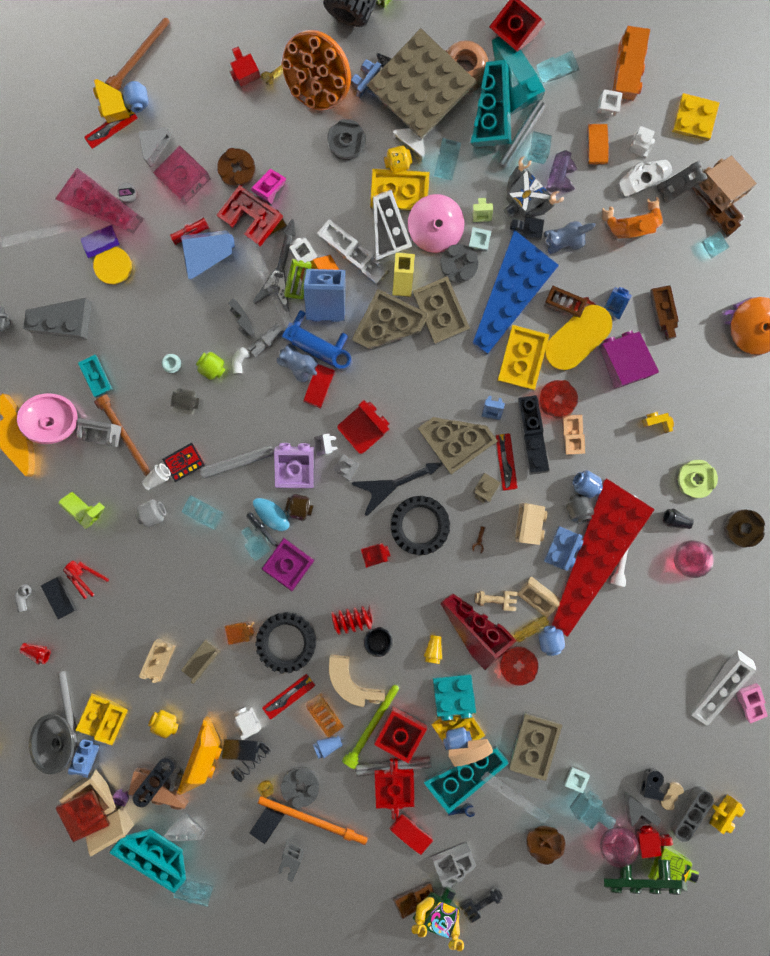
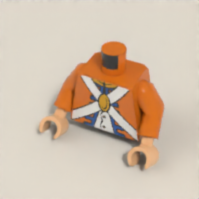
M658 197L653 202L649 198L647 199L648 210L651 212L619 219L613 217V207L610 206L609 211L602 208L601 218L607 221L608 226L613 234L617 236V239L656 233V228L661 227L663 223Z

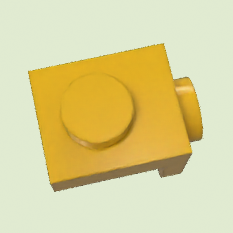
M658 412L647 414V419L641 420L643 428L662 423L665 433L673 431L674 421L668 413L658 415Z

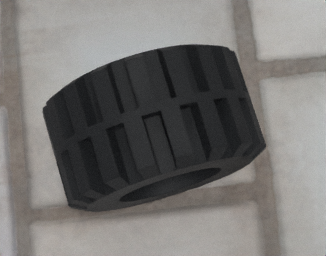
M324 0L323 4L327 12L338 21L353 27H365L375 7L376 0Z

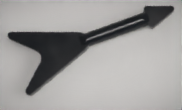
M427 463L425 467L395 480L352 482L353 486L369 491L372 495L365 511V516H368L398 486L428 473L432 475L442 463Z

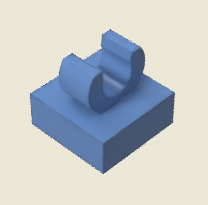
M489 396L485 400L482 417L500 420L505 403H502L501 398L498 399V402L492 401V396Z

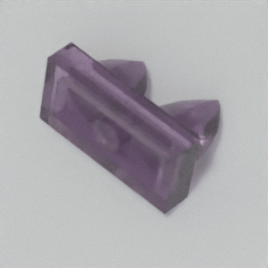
M564 150L556 153L546 186L547 191L570 192L575 190L573 183L566 177V173H572L577 170L574 161L571 159V152Z

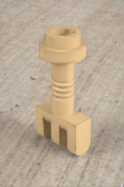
M479 591V593H475L474 603L478 604V606H483L484 603L502 604V610L516 611V607L509 606V603H517V599L509 598L510 595L517 596V592L503 591V596L485 595L484 591Z

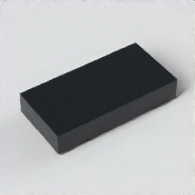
M59 576L41 585L57 619H61L77 610Z

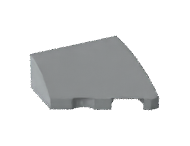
M467 842L431 857L444 890L446 887L451 888L457 881L460 883L465 875L476 867Z

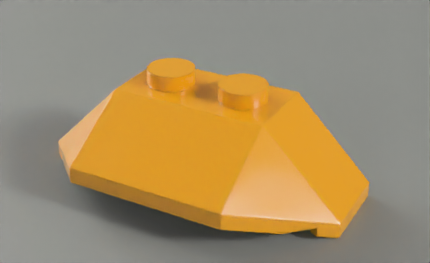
M206 716L202 722L176 794L181 795L206 783L208 778L212 779L216 769L213 764L215 759L219 760L222 749L219 748L221 740L210 717Z

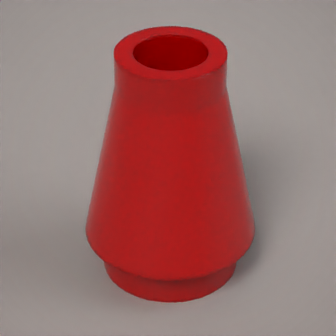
M23 643L19 653L40 665L47 663L51 651L46 646Z

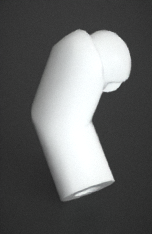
M238 348L232 356L233 374H242L241 362L244 358L250 357V350L248 348Z

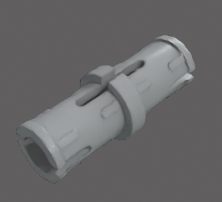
M275 323L265 334L262 333L260 338L248 349L257 357L267 346L273 345L272 342L284 333L283 329Z

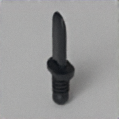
M247 513L246 517L256 527L255 531L260 530L273 546L277 547V542L264 528L265 524L259 522L253 513Z

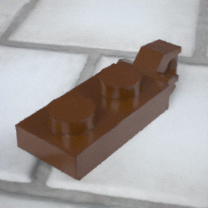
M671 286L653 288L650 292L660 331H664L666 340L674 339L677 337L675 328H678L679 319Z

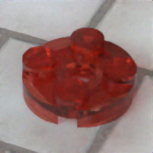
M555 380L547 383L542 388L539 397V405L542 411L556 419L570 416L578 403L577 391L567 380ZM557 395L563 398L560 404L558 401L554 402L553 400Z
M511 647L500 659V672L506 681L513 685H526L532 682L538 673V660L534 653L526 647ZM517 661H521V664H524V668H521V671H517V668H514V664H517Z

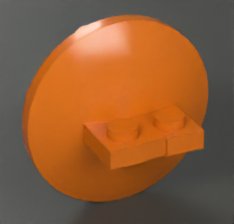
M316 30L302 31L288 41L283 52L281 64L284 78L291 94L307 107L315 110H329L340 104L348 94L351 72L347 57L339 44L327 34ZM300 95L305 96V97H306L305 102L302 101L298 96H300Z

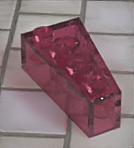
M76 168L55 198V200L133 234L145 219L78 168Z

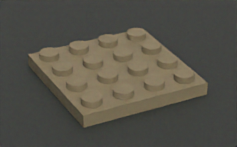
M420 28L367 84V87L417 136L423 139L476 84V80Z

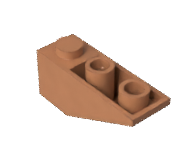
M138 767L134 771L128 795L133 796L152 770ZM153 776L149 779L151 786H159L160 781L157 777ZM167 781L151 800L153 804H167L176 810L185 809L189 802L182 794H176V789L169 791L171 784ZM148 789L140 795L139 800L145 799V796L149 793Z

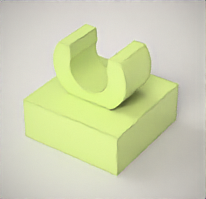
M478 198V204H473V222L492 221L493 203L486 204V198Z

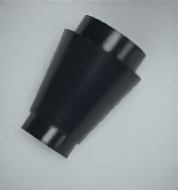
M673 508L665 511L663 523L668 527L691 529L694 519Z

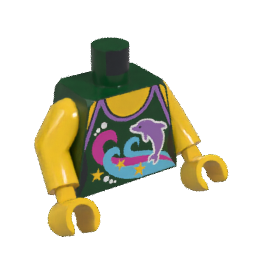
M446 887L442 896L432 892L417 905L416 913L413 916L416 924L411 928L412 933L417 934L418 937H425L427 931H430L447 939L452 937L448 944L449 948L462 951L464 943L458 939L460 936V909L452 901L456 892Z

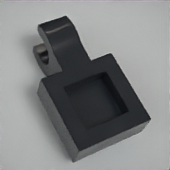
M525 217L524 222H522L521 220L512 219L509 230L522 231L524 238L541 240L544 220Z

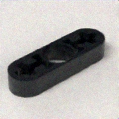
M170 756L163 757L139 786L132 798L133 803L137 807L147 806L176 769L174 758ZM169 762L170 769H166L163 774L159 773L164 767L163 763ZM153 776L157 777L160 781L157 787L151 786L149 779ZM148 789L149 793L145 796L146 800L140 801V795Z

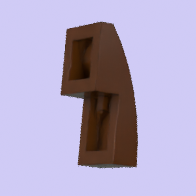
M430 883L412 889L393 899L402 919L416 912L417 905L427 898L430 893H435Z

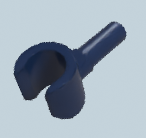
M466 803L463 808L453 810L448 816L466 814L468 817H473L475 812L467 813V809L474 806Z

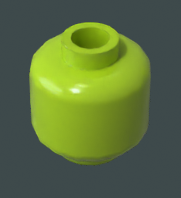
M204 352L195 364L198 366L197 372L208 380H213L215 377L220 378L225 371L223 368L224 360L213 352H208L207 354Z

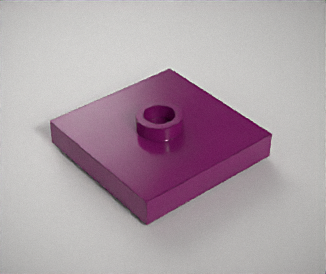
M283 538L261 570L290 591H293L315 560Z

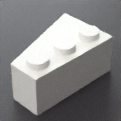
M390 189L373 196L376 260L409 248L412 244L392 190Z

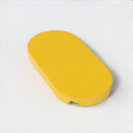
M588 305L585 306L580 318L573 316L547 343L545 351L550 365L556 369L569 370L585 359L610 334L612 318L609 312L601 306Z

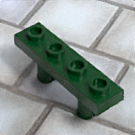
M619 859L620 877L618 879H604V887L609 889L611 893H622V890H630L632 894H642V890L649 891L650 894H661V891H669V894L681 895V891H687V883L685 881L671 879L670 860L664 859L658 860L659 878L657 880L633 879L632 861L629 859Z

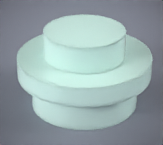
M168 354L162 359V367L168 373H175L181 367V360L175 354Z

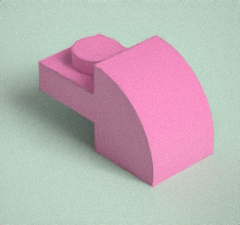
M757 683L744 687L736 693L737 699L743 707L746 719L750 724L768 717L764 706L766 702Z

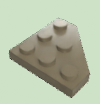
M377 289L351 340L367 349H372L421 332L429 314Z
M432 417L418 428L451 475L498 441L486 425Z

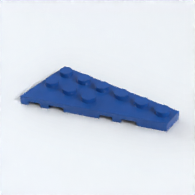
M514 230L473 340V344L485 354L491 351L559 266L516 230Z

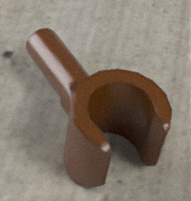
M483 526L480 527L477 541L472 545L473 552L476 545L481 546L480 554L484 551L482 541L485 527Z

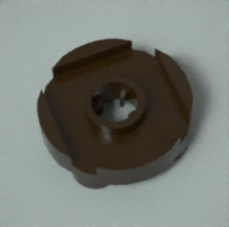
M747 509L737 510L728 517L724 530L728 539L734 545L744 548L754 547L764 538L765 521L756 511ZM743 524L750 526L748 533L741 531Z

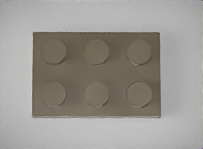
M448 276L412 291L419 309L429 314L425 323L434 344L470 330Z
M524 713L508 769L546 781L563 725Z

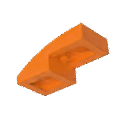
M588 124V164L607 165L608 126L607 124Z

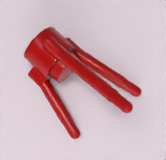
M73 560L65 566L63 572L83 599H86L87 596L79 584L93 597L94 593L80 578L84 573L82 569L106 582L109 579L87 567L81 561L76 563Z

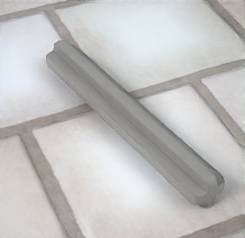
M538 100L512 140V144L509 145L499 162L502 167H509L546 107L544 102Z
M267 446L200 469L202 478H207L274 455L271 446Z
M429 757L411 759L409 764L403 760L398 761V769L423 770L432 767ZM390 762L357 765L355 768L356 775L358 777L375 775V770L390 769Z

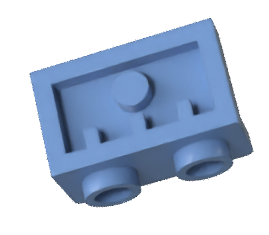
M558 526L544 562L568 571L569 568L572 569L576 560L574 558L576 550L579 551L583 544V540H581L582 535Z

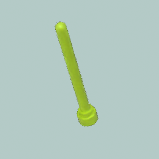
M397 685L391 687L385 700L381 703L352 752L345 754L342 762L348 767L355 769L358 765V755L399 690Z

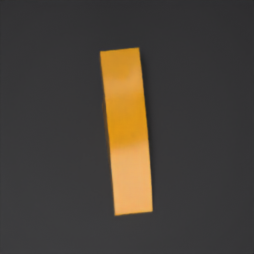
M2 393L0 395V414L4 418L0 421V449L25 476L32 477L35 472L33 441L27 439L19 430L17 423L19 407L10 395Z

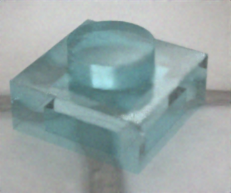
M720 231L701 242L711 259L729 248Z

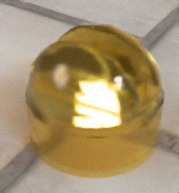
M269 780L261 782L257 787L259 794L264 798H268V796H272L274 793V787Z

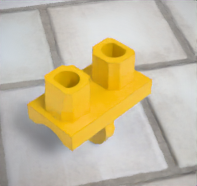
M727 794L719 806L715 804L711 806L715 813L709 824L722 834L725 832L732 833L735 828V824L732 823L735 816L738 818L742 817L745 809L740 802Z

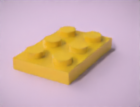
M372 169L370 208L373 209V196L391 189L398 209L411 211L416 202L428 196L430 172L400 171L393 173L388 169Z
M512 325L497 381L534 391L549 334Z

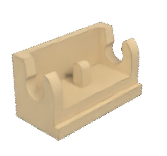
M161 639L155 640L139 677L151 679L152 683L161 682L176 646Z

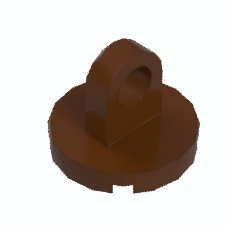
M539 826L534 831L528 833L526 846L530 855L539 863L549 865L564 854L566 842L562 833H558L557 829L549 826Z

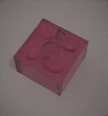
M180 145L153 172L156 178L183 205H186L211 179L208 172Z

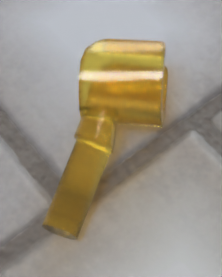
M282 64L270 73L265 71L261 74L262 80L270 76L269 80L265 82L266 85L273 84L274 77L283 70Z

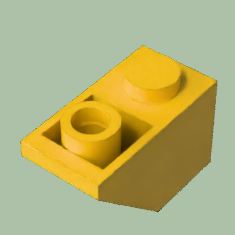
M95 79L93 92L95 98L99 99L100 102L98 106L100 116L104 117L108 123L130 117L129 111L125 107L122 93Z

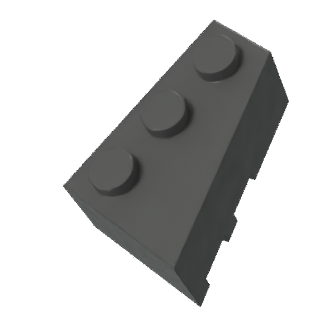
M81 298L25 310L23 329L30 333L87 339L92 302L87 298Z

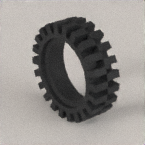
M410 497L401 502L392 515V536L397 545L410 554L428 555L434 553L443 546L450 533L449 515L446 509L431 497ZM422 507L429 509L437 518V533L426 543H414L403 532V519L414 508Z
M277 613L268 618L259 628L255 646H257L256 652L260 656V661H263L265 663L264 666L267 668L270 667L271 671H279L281 674H284V672H288V674L293 671L297 672L311 660L316 648V635L309 621H306L303 616L296 615L297 613ZM290 625L297 628L302 634L304 647L296 658L282 660L272 654L268 641L270 633L276 627Z

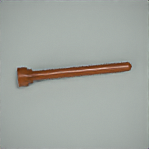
M168 18L161 20L116 76H109L105 84L118 91L122 88V80L169 25L170 21Z
M107 394L94 401L96 407L105 412L112 424L122 426L111 409V400ZM122 426L120 437L143 474L147 476L151 470Z

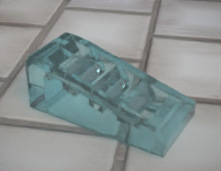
M190 495L182 510V513L213 530H216L224 515V512ZM194 501L196 505L191 513L188 510ZM201 505V506H203V507H202V509H201L199 515L197 516V515H195V514H196V512H197L199 506ZM207 508L209 512L205 519H203L202 516ZM212 513H216L212 522H209L208 520Z

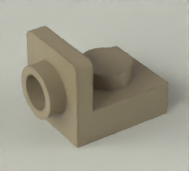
M484 473L472 492L476 494L474 498L482 503H485V501L490 502L501 482Z

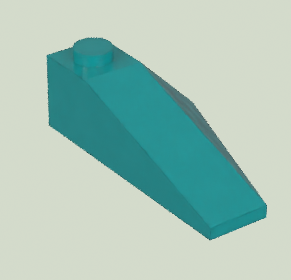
M500 36L492 39L494 61L506 60L509 67L510 115L536 103L538 100H542L545 89L521 50L517 52Z

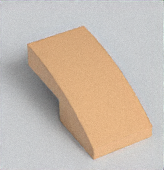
M582 414L562 415L565 454H584L585 434H583Z
M487 739L468 741V748L449 750L448 757L454 767L463 766L487 757L493 753V749Z

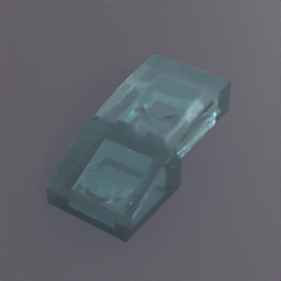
M572 50L557 58L552 57L536 65L543 84L579 70Z

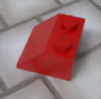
M509 0L490 24L489 28L518 52L537 36L546 23L521 0Z

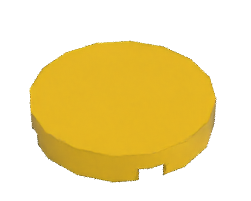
M113 247L96 255L93 269L95 275L102 282L108 285H118L129 278L132 272V261L124 250Z

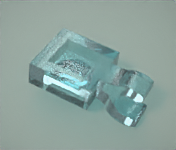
M249 526L241 531L248 541L244 546L254 561L271 551L261 534L255 537Z

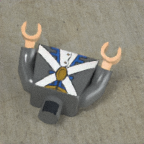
M525 156L519 159V166L510 175L506 187L508 193L506 199L510 204L503 210L510 218L517 212L522 217L541 216L553 208L555 203H561L564 200V197L558 201L555 198L556 194L560 191L550 194L528 170L524 172V169L531 165V160L527 165L522 163Z

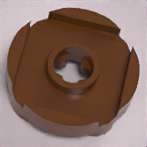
M229 148L218 160V174L222 181L232 188H237L239 185H248L255 177L256 167L254 159L243 149ZM240 164L241 171L233 172L232 166Z

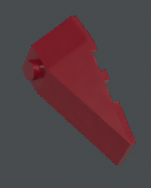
M455 594L450 595L441 602V606L469 653L484 670L488 669L516 643L517 640L499 623L495 625L488 620L487 615L484 613L480 615L473 610L472 605Z

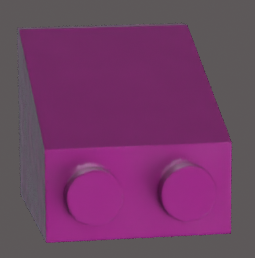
M631 330L621 334V338L615 339L614 336L607 338L599 346L614 389L659 373L640 332L633 333Z

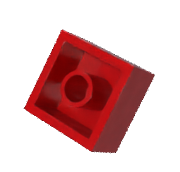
M392 706L374 739V745L409 764L427 730V726L425 723Z

